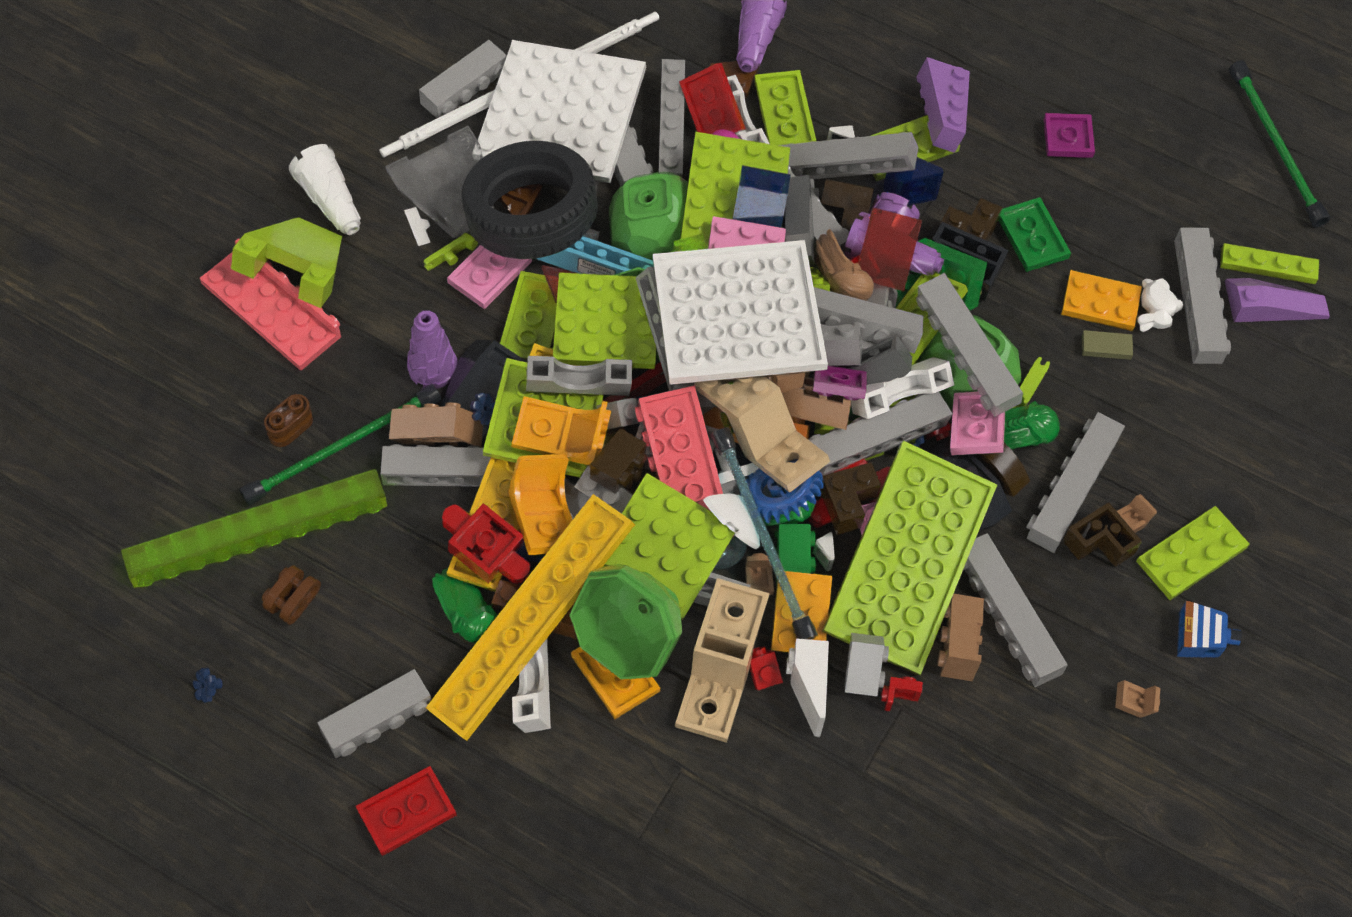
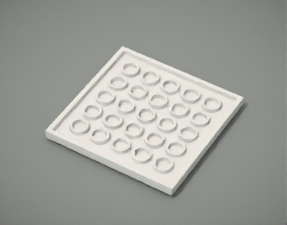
M512 40L473 152L474 159L480 160L492 151L513 143L523 141L554 142L569 147L581 155L589 164L595 181L610 183L644 77L646 62Z
M805 240L653 254L669 385L827 370V356Z

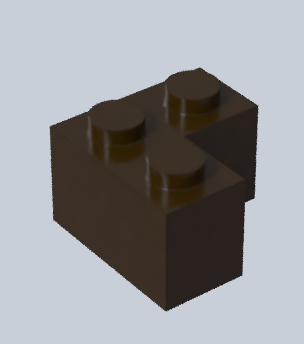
M826 179L821 203L844 208L841 227L846 228L850 232L855 219H863L859 215L861 212L869 214L874 188Z
M980 198L972 215L949 206L941 222L989 241L998 224L1003 207Z
M620 428L590 464V479L615 494L621 487L630 489L635 482L639 483L646 473L644 468L647 460L646 443Z
M872 462L823 476L822 482L824 487L820 489L821 496L837 535L861 528L865 517L861 503L877 499L881 484Z
M1108 502L1069 527L1063 542L1078 560L1099 548L1116 567L1135 555L1142 540Z

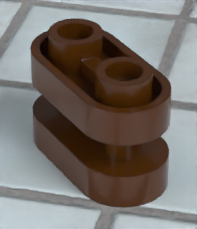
M300 394L289 396L265 417L264 425L269 441L276 447L289 445L312 425L313 416L309 401L305 396Z
M295 565L289 568L286 567L279 574L275 585L264 592L262 607L272 614L281 609L279 618L291 625L316 597L320 590L321 582L312 576L302 580L304 577L303 570Z

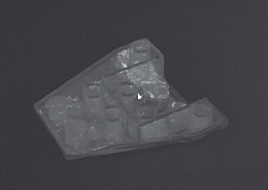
M469 126L448 135L445 143L411 160H408L407 156L385 166L396 188L452 238H456L469 231L461 199L462 185L473 166L483 158L480 144Z

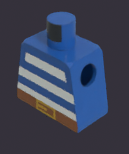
M1186 601L1179 611L1177 657H1220L1227 644L1240 645L1242 632L1241 630L1227 628L1228 615L1225 612Z

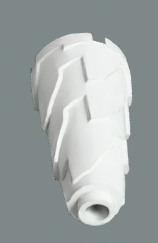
M318 144L301 151L303 158L298 161L295 156L289 165L292 177L300 184L312 202L318 205L337 230L347 235L356 233L360 228L361 218L352 202V196L344 182L345 178L331 147L328 148L327 144Z

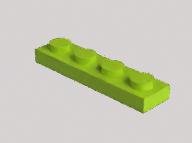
M1224 243L1221 248L1220 268L1316 284L1319 272V259Z

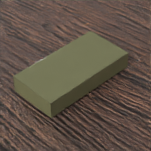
M1084 330L1082 333V356L1131 360L1133 356L1132 334Z

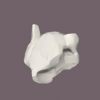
M1151 279L1143 280L1142 285L1144 289L1141 295L1142 306L1149 313L1138 317L1137 321L1140 324V331L1145 332L1151 327L1157 329L1170 327L1172 325L1171 317L1183 308L1182 301L1178 300L1169 290L1170 286L1164 279L1154 281Z

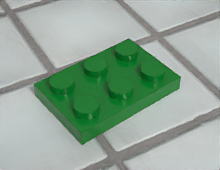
M1040 197L1002 209L999 222L1026 272L1070 258L1071 252Z

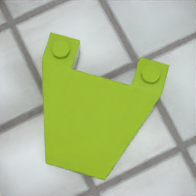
M299 217L245 233L233 247L231 269L254 279L268 259L303 273L298 299L321 308L332 293L342 236Z

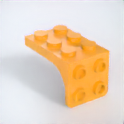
M524 396L511 447L542 455L566 454L569 461L590 465L603 448L611 410L606 409L608 402L602 401V405L598 409L582 410Z
M566 454L520 456L517 459L508 494L521 534L524 535L523 540L528 555L546 554L573 520L565 497V472L569 462Z

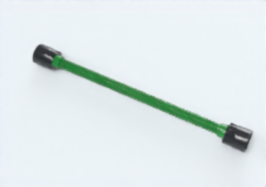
M1241 60L1233 63L1228 71L1238 86L1244 88L1279 155L1282 157L1284 164L1306 202L1305 210L1314 228L1327 224L1331 217L1321 202L1314 198L1275 128L1273 121L1270 119L1267 110H1265L1252 85L1251 80L1253 78L1246 62Z
M431 383L414 394V397L403 405H415L418 408H422L424 404L440 402L441 397L436 387ZM391 411L384 415V417L381 416V418L370 422L367 426L359 428L353 434L350 433L347 437L339 439L333 445L330 444L327 448L324 447L321 451L313 453L307 459L304 458L301 462L299 461L295 465L293 464L289 468L284 469L278 475L275 474L272 478L261 481L258 479L240 487L239 491L248 506L253 505L266 496V492L270 491L272 486L275 487V484L278 485L281 481L284 482L287 478L289 479L293 475L295 476L299 472L304 471L307 467L309 468L310 465L313 466V464L322 461V459L324 460L330 454L333 455L336 451L344 449L350 443L353 444L356 440L359 441V439L369 435L370 432L373 433V431L379 430V428L384 427L387 423L390 424Z

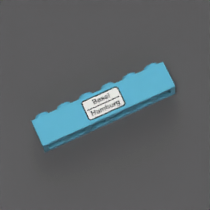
M584 236L561 252L536 258L579 274L615 275L637 267L643 269L654 267L653 260Z

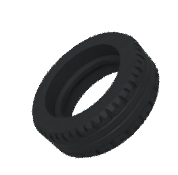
M523 141L492 151L473 166L464 180L461 191L468 229L473 238L485 249L497 255L513 259H536L550 256L569 248L589 230L598 210L595 183L589 164L581 155L569 147L548 141ZM546 184L562 188L568 192L553 207L534 214L512 215L492 208L493 204L504 194L522 186Z

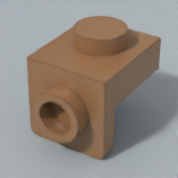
M1141 494L1137 495L1129 505L1117 511L1135 533L1143 529L1157 513L1156 509Z
M756 553L747 556L745 562L746 584L751 585L750 588L767 592L769 595L774 593L773 558L771 555Z
M1125 680L1118 682L1115 708L1139 718L1154 714L1159 710L1160 688L1153 686L1144 689Z

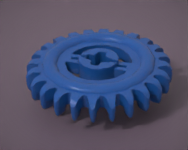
M798 459L791 460L790 462L795 463ZM759 468L754 473L747 475L748 479L742 482L743 487L740 488L739 493L740 496L745 497L746 502L749 504V510L754 514L758 522L764 517L766 523L769 524L773 515L779 524L781 514H784L786 519L790 521V511L795 512L800 517L798 507L801 506L806 511H809L806 501L816 504L815 496L820 497V489L824 487L822 482L823 476L819 470L793 491L788 492L780 484V487H778L776 481ZM766 484L768 486L772 498L766 497L763 494V489L766 486Z

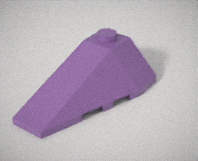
M1252 278L1225 280L1234 322L1328 319L1330 317L1326 299L1323 295Z

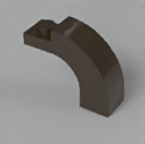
M1005 443L1002 453L973 454L999 480L1006 495L1014 497L1030 482L1024 466Z

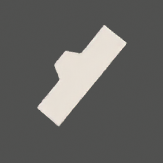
M416 207L404 210L418 246L430 243L426 233V229L430 227L428 220L420 218Z

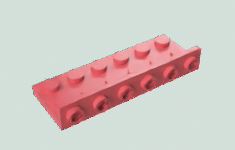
M230 253L200 277L202 285L300 371L341 338L339 321L333 315L328 316L322 307L319 308L298 299L300 287L292 285L282 271L277 272L269 260L252 279L231 269L232 253Z
M695 385L639 398L638 407H635V414L638 423L643 422L645 431L641 432L642 441L646 443V447H649L651 456L647 457L650 472H655L658 480L710 510L703 499L707 496L723 494Z

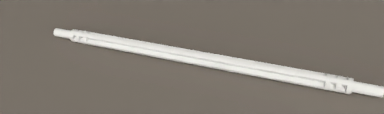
M653 12L639 20L634 19L575 50L596 54L641 32L642 28L659 20V15L657 12ZM495 90L400 136L399 140L379 149L382 157L385 158L402 148L406 150L488 108Z

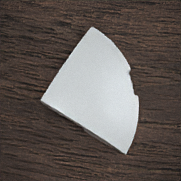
M717 494L703 499L711 512L723 525H726L735 532L737 538L754 549L760 546L757 522L754 514L748 508L749 504L746 502L745 497L735 494Z

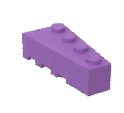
M927 57L917 75V81L921 83L920 94L926 104L924 111L929 117L928 128L932 145L955 153L966 134L970 71Z

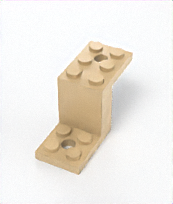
M765 376L694 383L699 393L727 414L744 456L788 492L793 491L830 462L828 454L796 431L780 388ZM798 459L795 463L790 462L791 460Z
M717 578L694 648L691 676L675 723L676 728L727 743L750 670L753 647L769 593ZM736 606L742 609L743 614L739 617H733L728 613V609ZM705 703H712L717 710L713 714H706L702 711L701 707Z

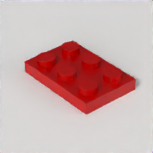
M716 63L679 81L697 132L713 134L717 130L724 129L737 134L746 129L722 63Z
M431 766L356 805L359 815L382 856L457 816Z

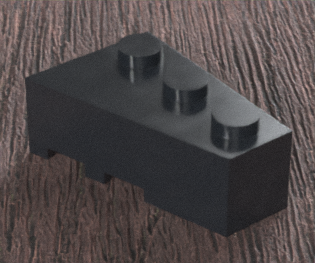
M941 222L932 241L987 262L981 288L982 293L980 295V298L985 302L1004 266L1009 250Z

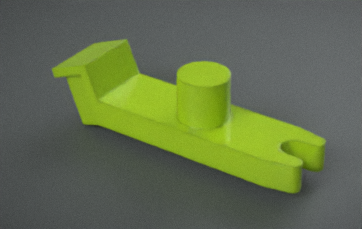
M464 233L461 237L427 257L423 261L425 263L424 267L429 271L444 261H447L449 265H454L458 261L457 253L465 248L473 251L478 242L473 236Z
M1038 357L1020 386L1023 392L1022 402L1013 408L1027 406L1047 372L1050 362L1041 365L1040 361L1042 358Z

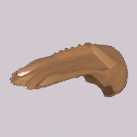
M831 229L827 230L826 234L820 235L819 239L816 240V264L823 277L830 284L831 291L867 301L874 290V283L869 274L861 270L858 263L854 264L844 255Z

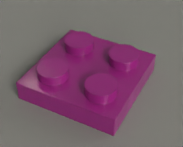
M1045 113L1044 129L1047 156L1093 158L1095 147L1092 117L1090 114Z
M828 366L827 370L814 371L813 391L818 392V394L822 396L840 395L845 399L853 401L865 399L867 390L866 371Z

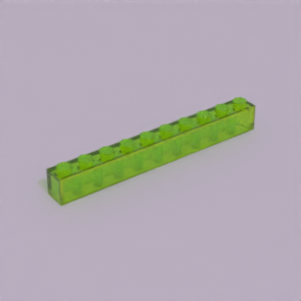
M376 469L122 549L121 552L133 587H147L155 581L164 578H175L180 573L189 570H199L210 563L224 562L232 556L241 553L249 554L257 548L266 545H277L282 540L291 537H302L307 532L316 529H327L332 524L341 521H351L362 514L379 512L382 508L387 507V502Z

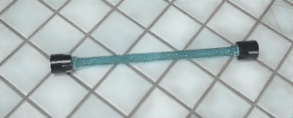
M729 427L719 429L713 432L710 437L719 455H723L724 459L728 461L727 463L733 473L735 482H737L736 484L740 488V494L744 497L743 500L750 513L752 522H754L753 524L757 528V534L761 537V543L764 550H766L768 559H770L769 562L773 565L774 574L778 578L777 580L780 587H782L781 590H783L786 602L790 606L789 609L793 612L791 616L793 622L791 625L796 639L812 640L818 637V633L810 617L805 616L804 611L801 610L798 600H796L797 598L793 594L794 591L790 588L789 579L785 575L786 572H784L783 566H781V560L776 553L775 547H773L774 544H772L773 542L769 538V532L762 516H760L759 510H757V504H755L756 502L752 498L753 495L738 464L733 434Z

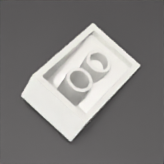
M796 639L794 648H789L786 674H791L790 684L814 736L820 737L826 716L829 641Z

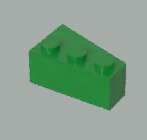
M927 238L919 240L918 242L932 247L938 253H941L944 263L938 274L945 273L948 278L966 285L968 292L962 300L970 311L978 307L987 262ZM911 271L918 278L921 276L920 273Z
M779 524L774 530L775 538H777V551H775V560H777L776 591L779 570L815 573V557H811V547H815V531L810 530V524Z

